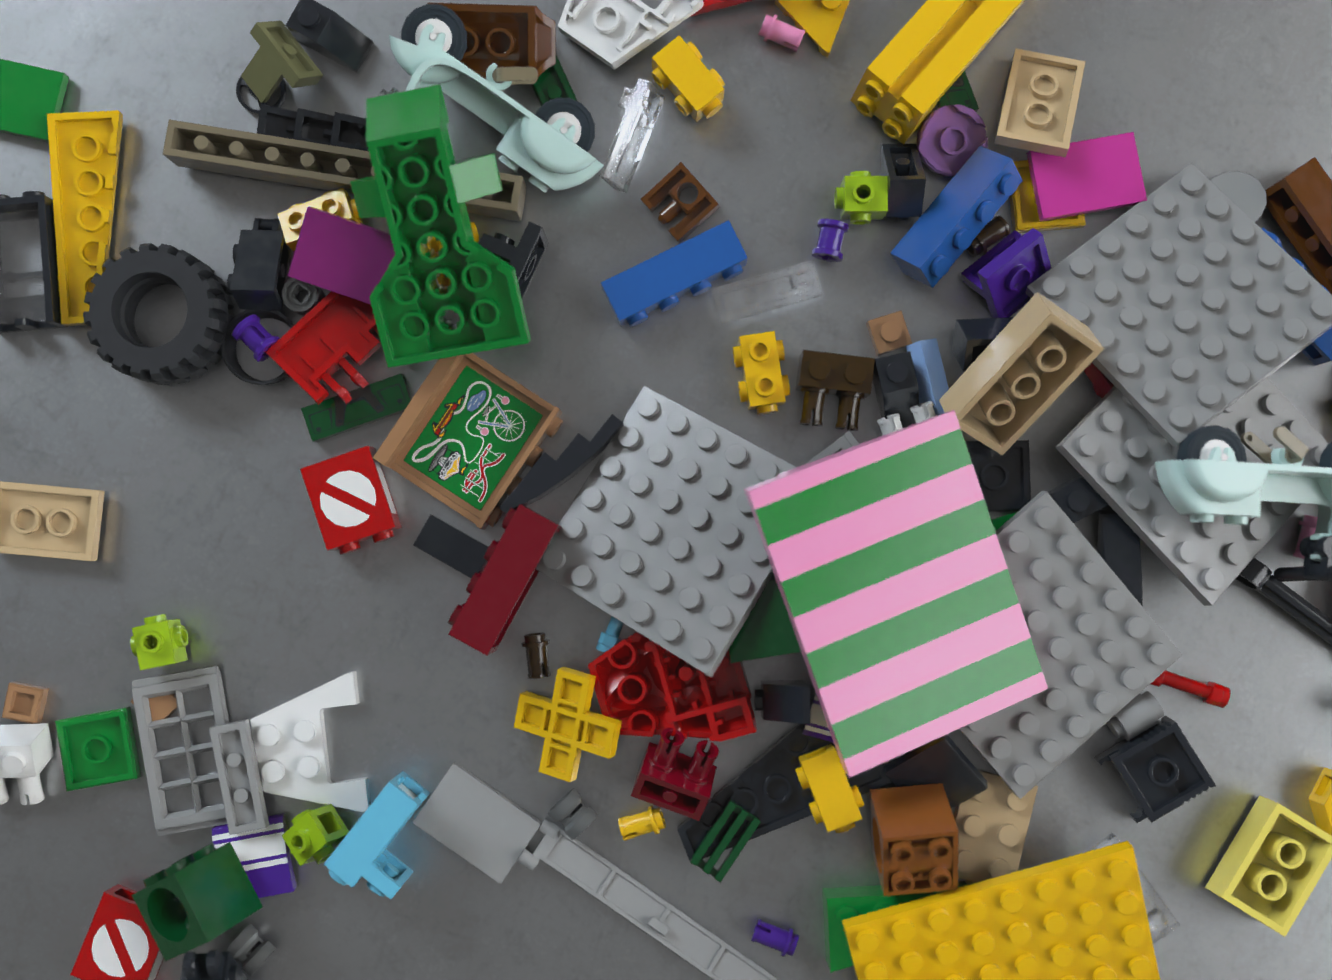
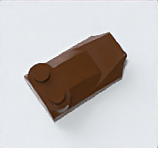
M451 2L427 3L445 6L453 10L462 20L467 32V48L460 62L484 79H486L488 67L493 63L498 65V67H534L538 71V77L546 69L556 64V21L542 13L537 6Z

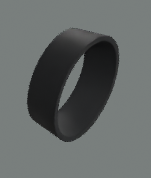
M245 310L239 313L227 325L226 336L223 344H221L224 362L231 373L240 380L255 385L274 384L288 378L289 376L285 372L267 381L258 380L248 375L241 368L237 360V341L232 337V333L243 319L252 314L257 315L260 319L271 318L279 320L290 328L294 326L293 323L277 310Z

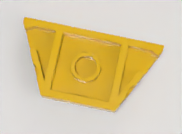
M775 0V5L785 16L793 19L797 28L805 30L804 36L807 34L820 48L819 52L828 58L850 0Z

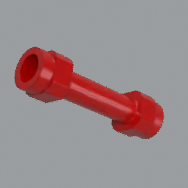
M1166 670L1151 683V685L1158 687L1163 684L1202 697L1203 702L1220 708H1224L1228 704L1231 695L1230 688L1210 681L1205 684Z

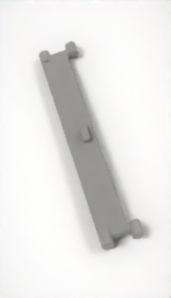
M546 818L538 829L545 836L533 854L525 849L517 862L530 871L537 866L539 860L543 861L712 980H778L576 838L571 840L563 829Z

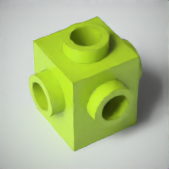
M853 171L849 176H844L840 187H835L834 206L835 209H840V220H850V224L866 225L870 224L871 220H883L888 212V176H871L869 171Z
M166 614L143 618L145 625L132 628L133 636H131L130 645L133 654L138 658L140 671L188 661L185 648L188 645V634L184 625H181L180 619L167 620Z
M331 803L314 810L307 809L291 820L293 826L282 837L288 845L291 854L299 865L302 866L316 861L317 864L327 861L334 852L335 847L349 833V830Z

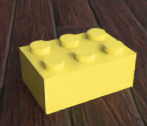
M1259 795L1205 888L1286 937L1332 859V836L1281 804Z

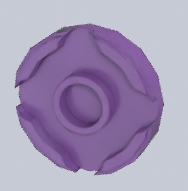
M946 105L932 111L921 123L917 134V149L922 163L936 174L955 176L979 146L988 147V137H986V126L983 119L973 109L963 105Z

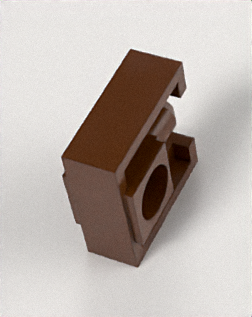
M682 162L641 198L645 206L653 212L670 195L673 201L658 216V220L662 224L670 223L678 214L684 211L687 216L675 227L668 230L679 244L720 208L716 200ZM692 187L697 189L698 197L694 202L685 204L680 201V194L685 188Z

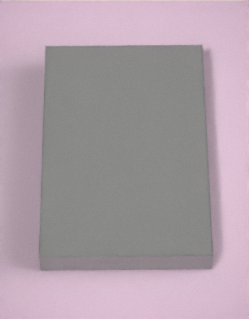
M454 762L412 823L501 884L541 826L542 821Z

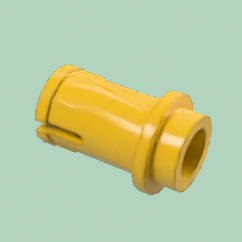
M652 805L648 806L647 811L618 818L619 829L624 841L651 832H655L657 835L660 834L661 829L666 828L661 808H654Z

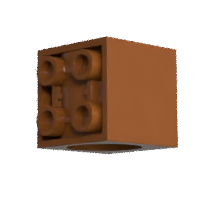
M943 784L870 790L871 848L883 896L957 890L959 831Z

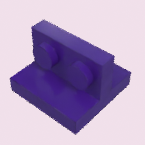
M1034 228L1024 235L1014 230L985 255L961 272L963 282L986 299L992 318L1010 317L1028 303L1031 298L1026 294L1027 286L1051 269L1043 234Z

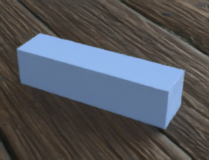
M937 339L921 340L907 345L906 350L911 353L918 382L919 403L932 401L936 416L945 413L939 399L948 391L949 387Z

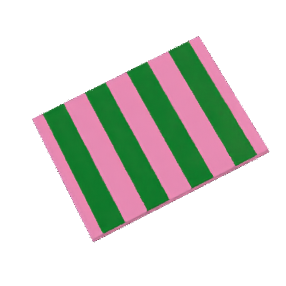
M954 410L777 475L778 477L744 489L842 767L849 777L855 776L1048 689Z

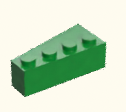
M958 881V888L968 885L965 881ZM881 885L822 888L825 952L830 972L853 966L842 920L945 891L883 896Z

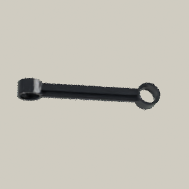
M1253 558L1237 576L1236 580L1248 588L1260 592L1332 645V619L1284 583L1277 581L1271 575L1272 571L1265 564Z

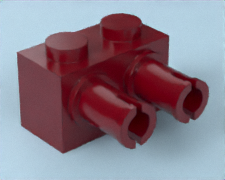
M666 728L661 733L658 745L649 742L639 766L631 797L699 821L710 798L717 766H714L713 763L719 755V749L711 742L708 751L704 752L708 740H701L697 743L692 757L681 754L679 750L684 743L683 734L676 730L674 738L671 740L670 736L673 728Z

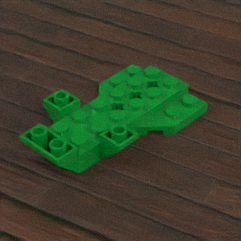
M441 84L366 99V142L375 176L350 181L359 218L386 217L395 251V256L390 262L388 269L369 297L388 368L528 344L531 341L515 268L474 241L465 204L466 201L503 191L495 153L455 161L447 128L449 117ZM432 237H435L436 241L439 240L442 244V248L439 249L438 253H435L434 248H428L427 243ZM441 274H445V277H449L451 281L447 289H444L443 284L438 285L436 279ZM449 310H453L454 313L459 315L460 318L456 324H452V319H446L445 315Z

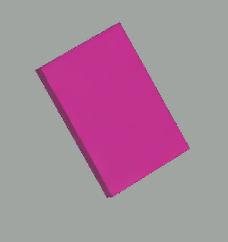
M1134 132L1072 142L1069 145L1066 157L1035 151H1028L1026 153L1040 222L1133 206L1139 202L1147 201Z

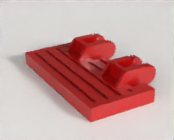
M331 291L266 351V354L318 405L330 395L319 383L320 381L347 404L352 400L350 393L331 376L341 368L356 386L363 389L368 385L366 379L345 358L349 356L361 366L381 347L380 341L372 335L374 333L380 339L371 304Z

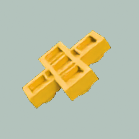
M561 667L557 670L552 699L529 691L520 693L514 728L545 738L539 766L540 773L571 783L577 779L582 750L607 759L615 756L622 721L590 711L596 676L568 667Z

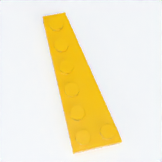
M119 110L47 114L61 324L64 326L86 325L84 324L83 313L88 312L90 306L84 303L86 292H93L95 284L91 280L95 273L103 274L106 270L103 264L109 259L123 114Z

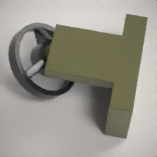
M282 21L256 22L250 34L260 45V48L238 79L236 94L240 104L248 112L259 115L260 110L252 109L245 104L242 98V86L247 87L249 93L258 100L260 108L261 104L266 105V102L278 85L281 84V95L273 105V107L280 108L285 101L287 93L283 78L287 80L292 88L317 85L323 74Z

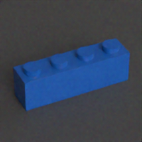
M982 146L978 147L890 252L904 274L931 288L947 274L954 262L971 245L974 238L993 219L995 213L1023 181L1012 158Z
M728 220L601 282V286L620 326L628 323L629 327H634L649 318L647 314L660 308L661 312L677 306L680 303L679 298L689 293H692L693 296L700 295L712 287L711 282L721 277L727 281L744 272L742 267L746 266L748 257Z

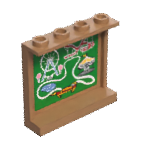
M473 353L438 359L373 459L391 468L476 524L478 528L485 530L488 525L494 527L501 518L504 511L500 509V506L522 481L520 476L526 467L530 466L532 468L539 460L544 451L540 446L547 436L553 438L563 423V420L559 418L563 412Z

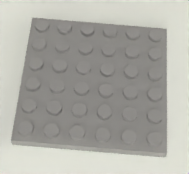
M1192 163L1148 195L1147 201L1136 204L1027 286L1026 294L1030 298L1038 292L1090 328L1104 348L1092 363L1174 448H1177L1188 434L1199 427H1204L1332 328V295Z
M1268 378L1264 379L1205 425H1218L1228 428L1240 440L1244 432H1252L1272 450L1285 448L1273 436V431L1276 427L1284 426L1309 448L1301 466L1319 467L1321 454L1329 444ZM1115 386L1055 447L1204 606L1215 603L1301 505L1300 503L1261 501L1260 517L1248 518V525L1224 524V517H1214V523L1190 522V515H1180L1165 497L1157 479L1155 462L1177 460L1179 446L1174 448ZM1244 445L1246 462L1265 463Z
M644 386L622 421L624 423L623 427L611 439L560 521L559 525L562 528L559 533L555 532L536 569L712 677L774 574L744 489L778 477V474L797 467Z
M1041 491L995 532L1048 689L959 729L1019 799L1025 796L1182 656L1176 646L1047 491Z

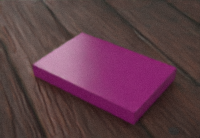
M308 206L288 276L371 304L369 297L395 256L390 233Z

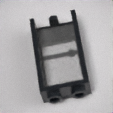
M26 191L22 193V197L12 198L8 195L0 194V333L68 327L61 324L53 199L40 191Z

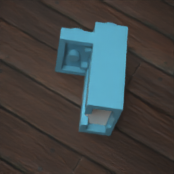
M404 771L390 780L323 864L329 869V875L339 884H348L352 888L362 878H365L368 881L367 886L372 892L378 896L384 897L386 895L389 899H392L414 871L390 853L387 847L421 806L430 792Z

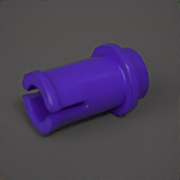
M758 919L751 941L780 951L781 956L785 957L786 954L793 956L799 935L793 933V928L785 930L764 922L762 919Z

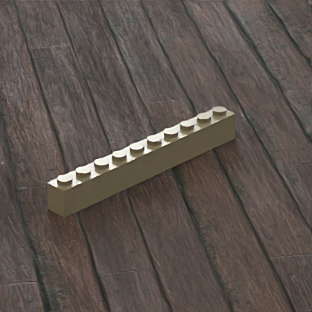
M169 119L163 155L179 167L328 191L344 188L348 194H353L351 180L375 176L369 151ZM499 172L503 191L465 202L468 213L521 222L527 186L523 176Z

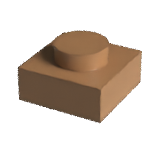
M901 310L866 322L877 356L912 344Z

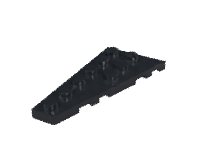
M804 724L795 726L708 801L699 821L688 818L677 827L689 861L730 799L761 821L749 840L811 816L812 813L808 803L814 802V798L810 788L802 789L795 769L801 767L798 757L830 744L836 749L834 742L802 734ZM884 763L852 777H849L847 773L845 774L850 787L856 785L861 795L891 783L889 777L885 774ZM733 811L702 859L712 855L738 816L736 812ZM744 820L725 850L735 845L748 825V820Z

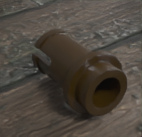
M995 216L974 238L971 245L966 249L967 252L973 257L985 255L987 248L1010 234V227L1006 220L1001 216Z
M545 633L524 635L525 642H522L521 645L526 649L528 678L539 679L543 678V675L544 677L551 676L547 645L550 644V639H546Z

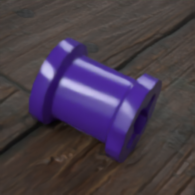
M819 219L817 227L820 229L817 248L812 250L811 256L823 261L841 262L843 260V254L841 253L844 233L848 232L849 225L839 220Z
M255 314L243 319L232 333V337L236 341H242L254 353L253 357L257 362H263L268 359L269 356L266 354V351L280 339L278 336H272L260 324V318Z

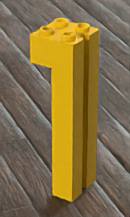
M927 0L867 67L850 101L855 104L857 110L864 116L872 118L875 115L883 122V131L889 137L899 140L904 145L919 128L924 119L932 112L941 97L1025 0Z

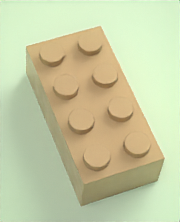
M1037 292L939 399V402L945 413L951 410L955 411L963 432L1003 455L1104 348L1088 326Z

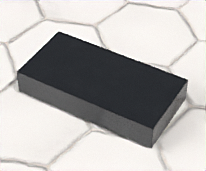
M431 514L413 544L418 549L470 578L476 572L480 573L487 562L483 558L489 546Z

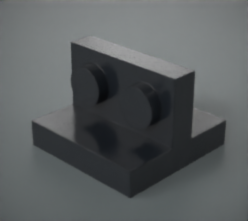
M530 221L517 247L514 246V240L497 232L494 237L483 233L478 243L515 268L522 300L549 244L543 227Z

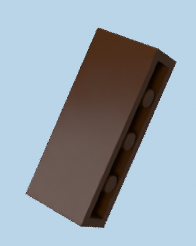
M1314 157L1265 190L1266 207L1318 282L1332 295V180Z

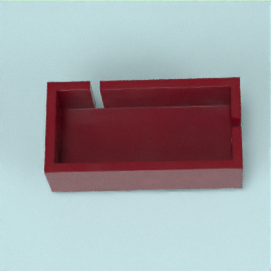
M519 504L517 510L511 508L501 524V527L506 529L500 541L493 540L483 558L488 563L483 572H476L466 588V592L470 593L466 603H463L462 606L458 604L448 621V624L452 626L448 635L486 656L495 652L540 572L536 569L555 532L559 533L562 528L556 522Z

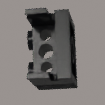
M1166 715L1161 718V721L1159 720L1157 725L1130 741L1124 739L1094 757L1100 765L1107 760L1113 762L1139 804L1137 811L1130 813V816L1136 823L1145 818H1148L1152 823L1182 806L1184 801L1189 802L1190 798H1196L1197 794L1201 795L1203 791H1208L1209 787L1213 788L1216 786L1177 722Z

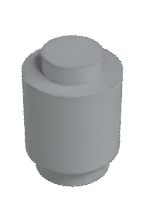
M1146 691L1143 694L1139 693L1107 722V725L1116 738L1123 737L1130 741L1159 723L1158 719L1164 716V712L1156 698L1149 691Z

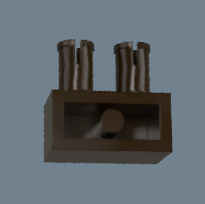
M803 350L799 356L795 389L804 393L800 424L809 425L813 411L812 426H823L825 395L830 394L839 397L835 428L844 430L847 425L848 415L847 430L858 431L860 401L871 394L875 358Z

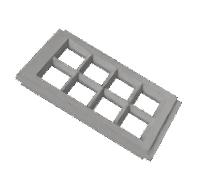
M219 666L131 681L152 813L158 836L227 824L224 804L207 807L201 806L198 785L219 781L218 773L196 777L193 754L212 751L213 746L212 742L191 746L187 723L214 719L215 726L229 723ZM209 688L212 710L186 715L182 692ZM175 694L179 716L152 721L148 698ZM180 725L184 747L158 752L154 729ZM185 755L189 778L163 783L159 760ZM191 786L195 809L168 813L164 791Z

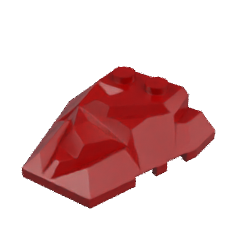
M636 631L588 664L590 674L596 676L594 688L602 715L622 721L619 735L653 737L654 735H661L662 731L666 728H673L671 736H674L676 730H679L683 734L684 739L688 737L708 738L709 741L721 742L757 731L755 715L750 700L752 697L743 663L742 661L731 663L729 649L713 676L710 677Z

